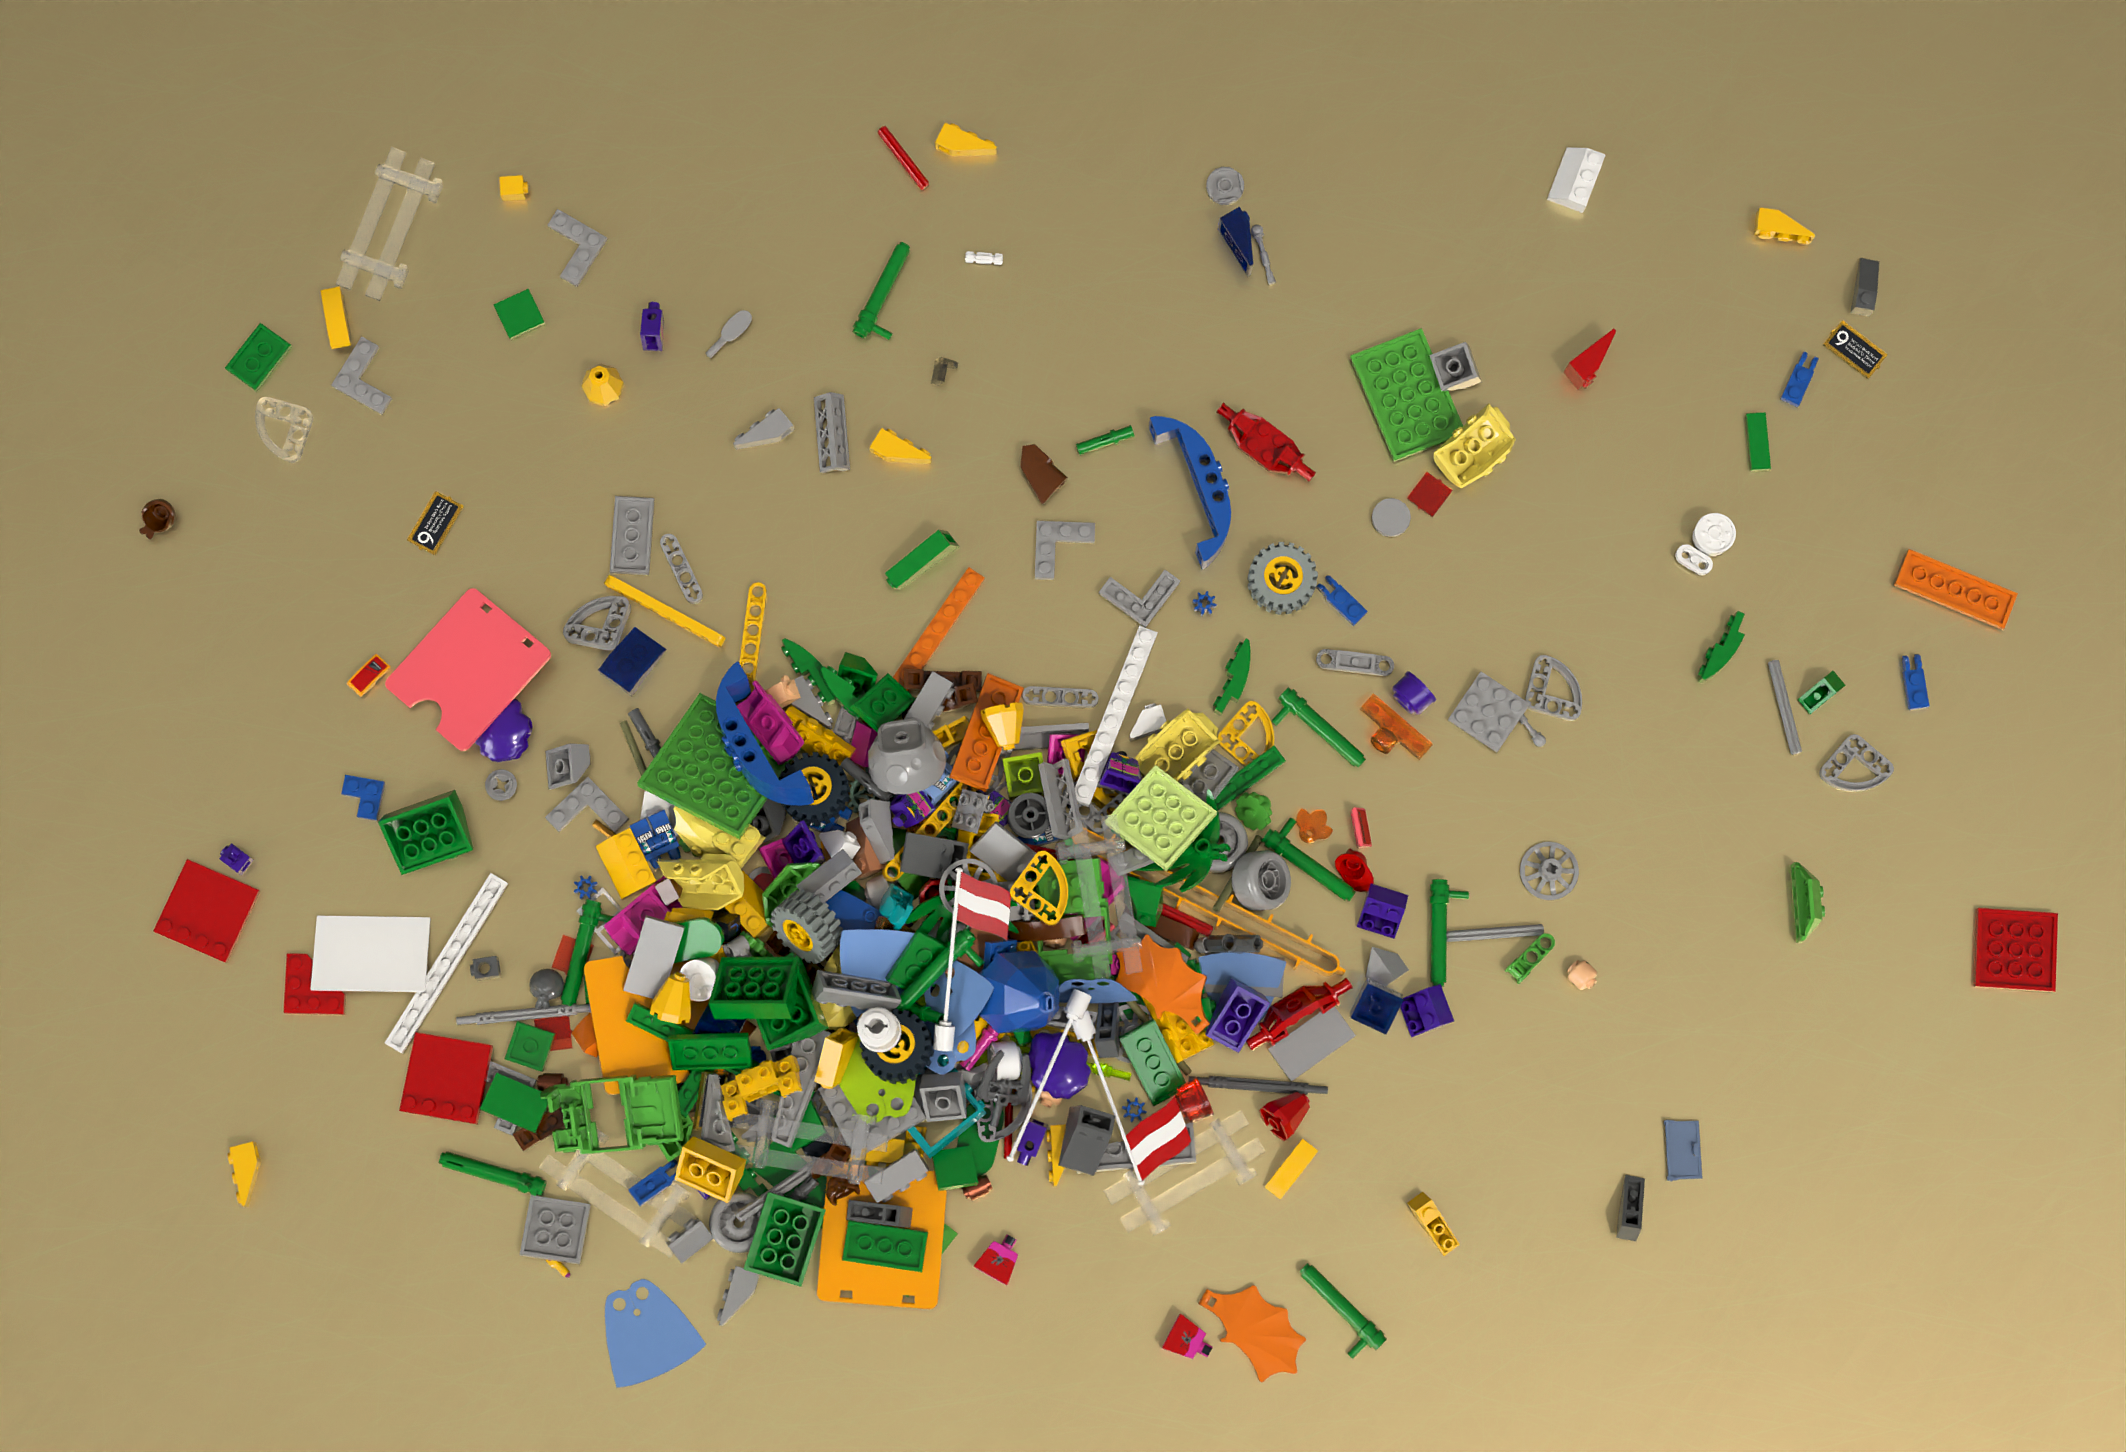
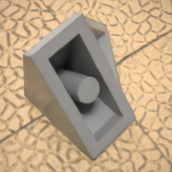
M1372 947L1365 977L1367 980L1369 978L1387 986L1409 971L1397 953ZM1371 984L1376 993L1382 990Z

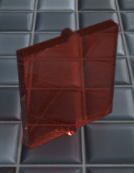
M1426 472L1407 499L1416 505L1418 510H1423L1433 517L1453 490L1443 484L1441 479L1438 480Z
M563 935L551 968L565 972L567 975L576 939ZM592 944L590 946L587 962H589L590 956L594 948V945Z
M569 1016L534 1020L535 1027L556 1034L550 1051L573 1049Z

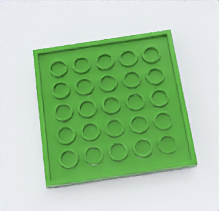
M699 693L641 776L637 786L740 839L768 798L758 793L749 784L742 771L738 772L736 770L732 756L729 757L724 748L723 734L716 712V701ZM752 732L757 743L759 744L764 755L766 756L768 762L770 763L772 769L774 770L776 776L780 780L781 771H786V768L784 766L787 763L791 765V763L793 762V758L783 763L782 765H778V763L774 760L771 754L763 746L760 740Z

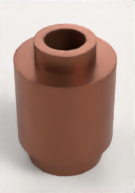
M543 1073V1075H538L537 1089L543 1092L548 1086L556 1084L568 1085L567 1077H564L563 1073Z
M987 1175L977 1176L978 1185L962 1188L966 1199L970 1198L973 1201L988 1194L993 1189Z

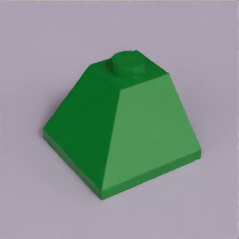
M845 652L837 675L842 679L847 677L853 681V686L856 688L852 695L856 696L858 694L862 697L876 684L878 673L865 658Z
M1125 875V905L1135 920L1145 926L1156 927L1163 910V887L1156 888L1153 882Z

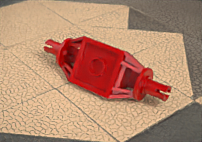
M1225 403L1219 407L1216 413L1230 422L1227 430L1231 431L1239 450L1268 472L1282 473L1288 476L1293 472H1297L1308 482L1311 481L1316 471H1313L1303 463L1305 454H1301L1292 439L1264 418L1245 412L1244 408L1236 413ZM1235 426H1237L1244 433L1243 436L1235 428ZM1280 461H1282V462L1286 463L1287 465L1291 466V468H1288V467H1286V466H1284V465L1279 464Z
M1344 978V980L1332 987L1327 982H1324L1323 986L1300 987L1269 1007L1263 1022L1258 1023L1260 1032L1247 1039V1045L1251 1051L1266 1041L1272 1047L1275 1046L1276 1042L1289 1036L1286 1028L1296 1024L1304 1016L1312 1014L1316 1009L1324 1014L1335 1005L1338 1007L1340 1005L1338 997L1353 989L1351 983L1347 978Z

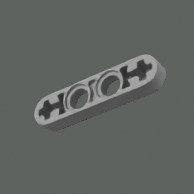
M665 534L660 539L661 548L686 600L690 604H698L703 598V593L677 538L673 534ZM666 540H674L675 542L672 543L674 550L678 548L679 551L671 553L669 546H664ZM674 556H681L683 562L680 565H674L672 563ZM685 572L691 575L690 581L686 583L680 580L681 574ZM692 585L694 592H699L697 599L689 598L688 596L691 595L689 588L685 590L684 587Z
M1029 686L1022 693L1023 701L1027 705L1093 708L1098 704L1099 699L1097 692L1091 689ZM1029 691H1033L1034 695H1040L1039 691H1043V702L1039 701V697H1033V700L1030 701L1029 697L1025 695L1029 694ZM1047 692H1054L1056 694L1055 701L1048 702L1045 699V694ZM1067 693H1073L1076 696V700L1073 703L1065 701L1064 697ZM1078 693H1082L1081 697L1084 698L1088 697V694H1092V698H1095V700H1092L1091 704H1088L1087 700H1081L1082 704H1078Z

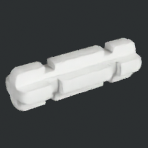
M967 251L965 261L967 263L976 261L978 264L994 263V265H1002L1003 254L995 253V255H992V253L986 252L974 254L972 251Z

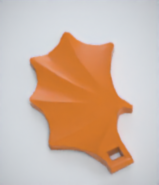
M1146 934L1139 944L1128 949H1116V954L1120 961V970L1115 981L1127 990L1135 992L1148 1000L1155 1008L1157 1019H1161L1165 1011L1174 1013L1184 1019L1196 1034L1200 1033L1210 1024L1205 1017L1201 1002L1207 976L1189 968L1183 960L1179 948H1163L1155 943L1150 935ZM1199 1017L1201 1021L1195 1025L1192 1021Z
M1255 1285L1235 1294H1217L1206 1289L1198 1304L1214 1313L1223 1323L1227 1334L1224 1338L1220 1339V1342H1230L1239 1347L1250 1359L1260 1382H1264L1269 1376L1278 1372L1297 1373L1296 1357L1298 1349L1306 1341V1338L1299 1335L1291 1327L1287 1309L1275 1307L1266 1302L1260 1296ZM1211 1297L1216 1299L1213 1307L1208 1305Z

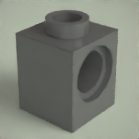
M497 956L473 959L470 971L471 976H475L477 981L501 978L500 963ZM483 964H489L490 970L482 974L480 967Z

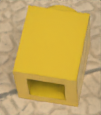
M523 175L500 177V196L503 201L526 200L529 186L528 181L525 182Z

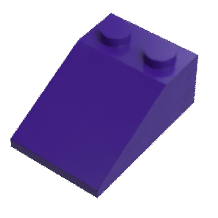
M804 820L782 840L793 863L818 862L822 865L826 860L822 849L819 848L814 833L810 831Z
M1231 978L1219 998L1205 1035L1239 1053L1270 1002L1262 993Z

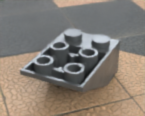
M906 832L900 872L941 879L948 866L958 860L967 858L969 843ZM955 867L952 871L957 874V871H955L957 867ZM948 874L946 880H947V879H951L952 882H956V880H954V879Z
M1082 1105L1070 1107L1058 1166L1094 1176L1112 1136L1115 1115Z

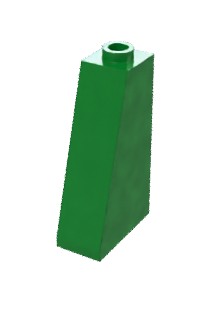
M937 530L885 573L888 577L886 581L892 588L902 589L960 546L948 531Z

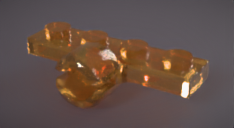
M1374 693L1360 708L1363 713L1379 726L1377 732L1371 737L1372 745L1379 752L1388 754L1396 744H1400L1420 760L1432 747L1433 744Z

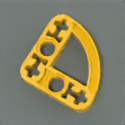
M1255 701L1247 702L1217 737L1221 741L1218 745L1243 767L1251 763L1249 760L1247 763L1244 762L1250 753L1253 755L1250 758L1252 761L1259 757L1254 750L1240 739L1241 735L1257 717L1260 719L1265 730L1266 745L1264 752L1274 746V730L1271 720L1265 710ZM1248 706L1250 708L1255 706L1256 714L1251 713L1247 718L1250 720V722H1248L1245 717L1240 715L1241 713H1243L1244 716L1247 714ZM1235 720H1242L1244 722L1242 730L1234 728L1233 723ZM1222 735L1225 737L1229 735V740L1233 744L1235 741L1238 742L1236 745H1234L1232 751L1228 749L1231 747V745L1228 742L1222 743ZM1236 748H1245L1246 755L1238 757L1235 753Z
M1038 852L1011 887V898L1045 924L1056 925L1063 916L1068 901V884L1062 867L1048 852ZM1039 856H1046L1048 864L1043 863L1039 869L1043 870L1041 873L1036 868L1031 867L1032 864L1035 866L1039 864ZM1049 867L1054 871L1060 887V899L1057 908L1032 891ZM1028 871L1036 873L1037 878L1035 881L1029 882L1026 880L1025 875ZM1015 888L1018 890L1023 888V894L1028 896V893L1032 894L1027 899L1026 904L1022 902L1025 900L1022 896L1015 897ZM1032 899H1038L1041 902L1039 909H1031L1029 903ZM1044 905H1047L1046 911L1049 913L1054 911L1057 919L1048 921L1047 914L1043 912L1041 916L1038 913L1043 910Z

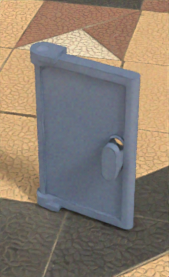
M1665 1120L1667 1181L1702 1179L1699 1121Z

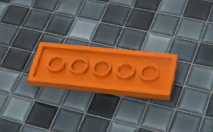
M1910 549L1907 550L1894 586L2001 630L2005 629L2018 595L2016 592Z
M987 673L977 699L978 703L974 707L949 778L984 792L987 791L1002 747H998L982 720L980 711L1004 704L1010 706L1009 703H1018L1024 689L1023 687Z

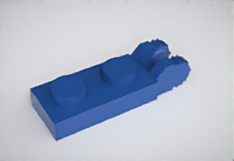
M1806 352L1802 353L1798 364L1795 365L1780 399L1796 407L1802 401L1819 359L1814 357L1809 369L1803 367L1802 365L1807 359L1808 353Z
M1327 575L1325 577L1326 582L1335 590L1330 594L1322 584H1318L1316 586L1317 589L1354 626L1368 611L1341 585H1338L1330 575Z
M1914 654L1915 670H1910L1908 656H1902V674L1908 709L1929 708L1921 656Z
M673 1159L665 1166L659 1167L628 1189L640 1207L676 1181V1172L670 1177L666 1173L678 1163L676 1160Z

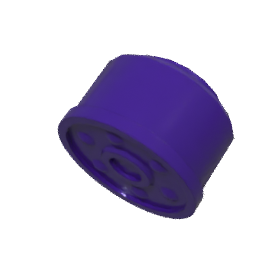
M1407 671L1405 676L1392 688L1395 700L1410 714L1420 715L1436 701L1432 692L1410 671Z

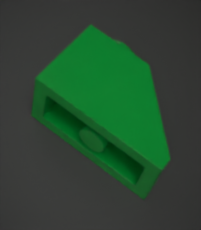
M1832 671L1802 695L1798 701L1811 714L1846 685Z

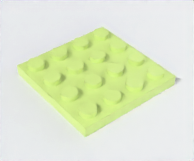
M1155 765L1105 820V825L1167 871L1217 815V811Z

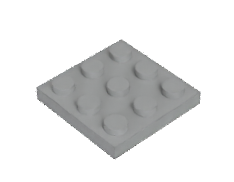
M1480 672L1448 721L1497 753L1530 703L1483 672Z
M531 1195L520 1256L580 1265L591 1205Z

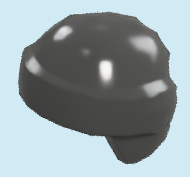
M542 969L534 973L530 979V992L538 999L535 1008L543 1007L544 1009H549V1000L562 995L564 982L562 976L557 971Z

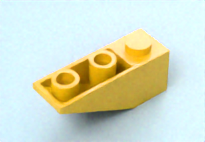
M944 123L935 141L936 149L951 156L996 155L997 153L995 143L988 139L982 140L971 131L965 132L960 130L961 128L953 123Z
M1759 208L1756 213L1754 235L1759 236V238L1770 239L1772 237L1778 238L1779 241L1795 240L1800 244H1808L1815 237L1814 233L1780 210Z
M881 428L870 446V452L886 462L931 464L932 457L927 450L915 448L911 441L896 437L897 434L890 429L884 430Z
M1050 1125V1130H1046L1047 1142H1051V1150H1048V1162H1052V1170H1049V1182H1053V1187L1057 1186L1065 1167L1058 1166L1066 1125Z
M256 1142L229 1147L228 1160L230 1165L233 1164L234 1167L232 1178L239 1192H236L238 1203L242 1204L243 1207H249L261 1164Z
M1421 1192L1407 1202L1414 1216L1443 1256L1460 1245L1432 1199L1424 1192Z

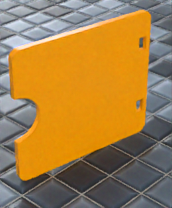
M618 956L587 962L584 966V975L602 1078L625 1075L628 1077L636 1075V1078L676 1075L677 1084L684 1083L689 1076V1070L672 1069L668 1042L626 1022L635 1002L650 1009L653 999L623 991L629 972L623 957ZM691 960L674 963L670 975H674L676 972L680 973L681 968ZM710 998L700 1002L691 1000L690 1021L685 1023V1020H682L681 1024L700 1034H717L715 1019L708 1005ZM716 1069L714 1073L721 1075L724 1069ZM618 1081L603 1082L604 1089L609 1095L620 1094Z
M833 1164L831 1171L827 1174V1183L834 1175L846 1174L858 1181L860 1194L857 1195L853 1192L848 1196L846 1195V1197L837 1200L836 1206L830 1203L825 1194L824 1207L826 1211L823 1218L817 1296L820 1300L933 1309L937 1306L947 1190L938 1191L935 1171H927V1176L918 1182L914 1179L909 1183L910 1187L902 1192L897 1190L892 1193L894 1197L883 1203L882 1200L878 1202L880 1204L912 1207L911 1227L897 1228L928 1232L921 1273L842 1261L848 1226L847 1212L849 1200L877 1202L864 1183L870 1177L868 1166L845 1164L841 1168ZM841 1290L852 1291L853 1298L840 1297ZM903 1295L915 1296V1303L902 1302Z

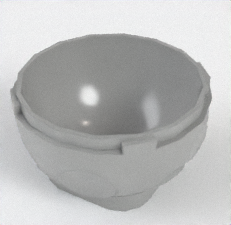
M913 718L887 722L881 725L878 729V735L868 751V771L872 781L879 789L894 794H912L934 785L941 779L947 761L945 750L938 737L932 730L925 727L921 720Z

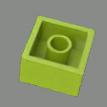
M1042 752L1003 758L1002 764L1009 801L1015 800L1018 796L1025 793L1044 795L1038 767L1039 764L1043 763Z

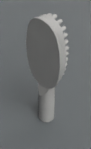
M742 310L732 316L724 325L721 331L722 336L705 354L712 358L727 341L730 342L738 338L749 326L752 320L751 314L746 310Z

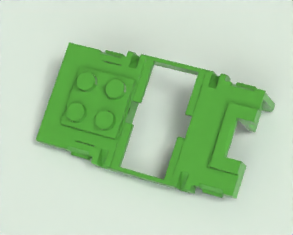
M1096 858L1058 862L1065 873L1068 884V901L1063 916L1067 914H1083V918L1104 916L1107 946L1080 948L1081 953L1068 954L1067 949L1043 951V941H1037L1038 955L1053 969L1059 980V986L1071 979H1111L1115 981V978L1111 977L1108 964H1113L1108 898H1103L1105 893L1104 882H1102L1101 860ZM1039 863V864L1036 866V869H1037L1040 873H1041L1043 870H1040L1039 868H1040V866H1041L1043 863ZM1049 867L1037 883L1038 887L1036 889L1039 896L1057 908L1060 899V887L1054 871ZM1039 900L1038 904H1035V908L1037 909L1041 907V902ZM1044 905L1043 910L1038 913L1042 916L1044 912L1048 915L1047 919L1056 918L1054 911L1052 913L1046 911L1047 905ZM1102 981L1098 982L1097 985L1105 986L1109 985V983Z
M625 1075L581 1079L578 1082L572 1080L569 1085L556 1084L548 1086L547 1089L540 1093L541 1099L548 1100L549 1113L562 1107L561 1111L563 1112L565 1128L555 1129L552 1132L555 1152L563 1151V1153L580 1150V1154L636 1150L643 1149L646 1144L659 1145L664 1142H676L684 1139L676 1075L656 1076L653 1078L651 1076L636 1078V1075H631L630 1077ZM618 1081L621 1104L625 1108L626 1115L624 1125L627 1145L599 1148L596 1121L591 1122L589 1110L594 1108L590 1083Z

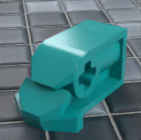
M891 883L881 899L879 911L893 924V929L899 931L914 908L912 905L914 896Z

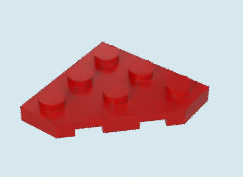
M287 953L284 1013L345 1015L346 995L342 991H311L313 959L308 954Z

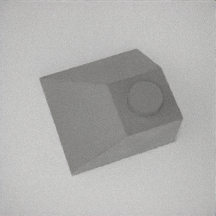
M570 743L545 751L549 790L577 783L590 765L588 744Z

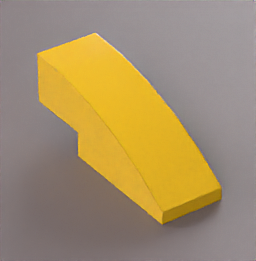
M340 286L321 290L331 349L351 346L348 320Z
M963 716L933 731L940 740L944 750L962 742L970 721L967 716Z
M1301 1139L1266 1184L1265 1188L1281 1199L1317 1154L1318 1150L1304 1139Z

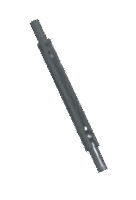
M1189 1076L1188 1084L1208 1085L1209 1088L1289 1094L1299 1092L1308 1095V1093L1328 1094V1086L1308 1085V1083L1222 1076Z

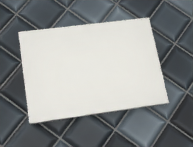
M317 916L311 991L425 992L431 918Z

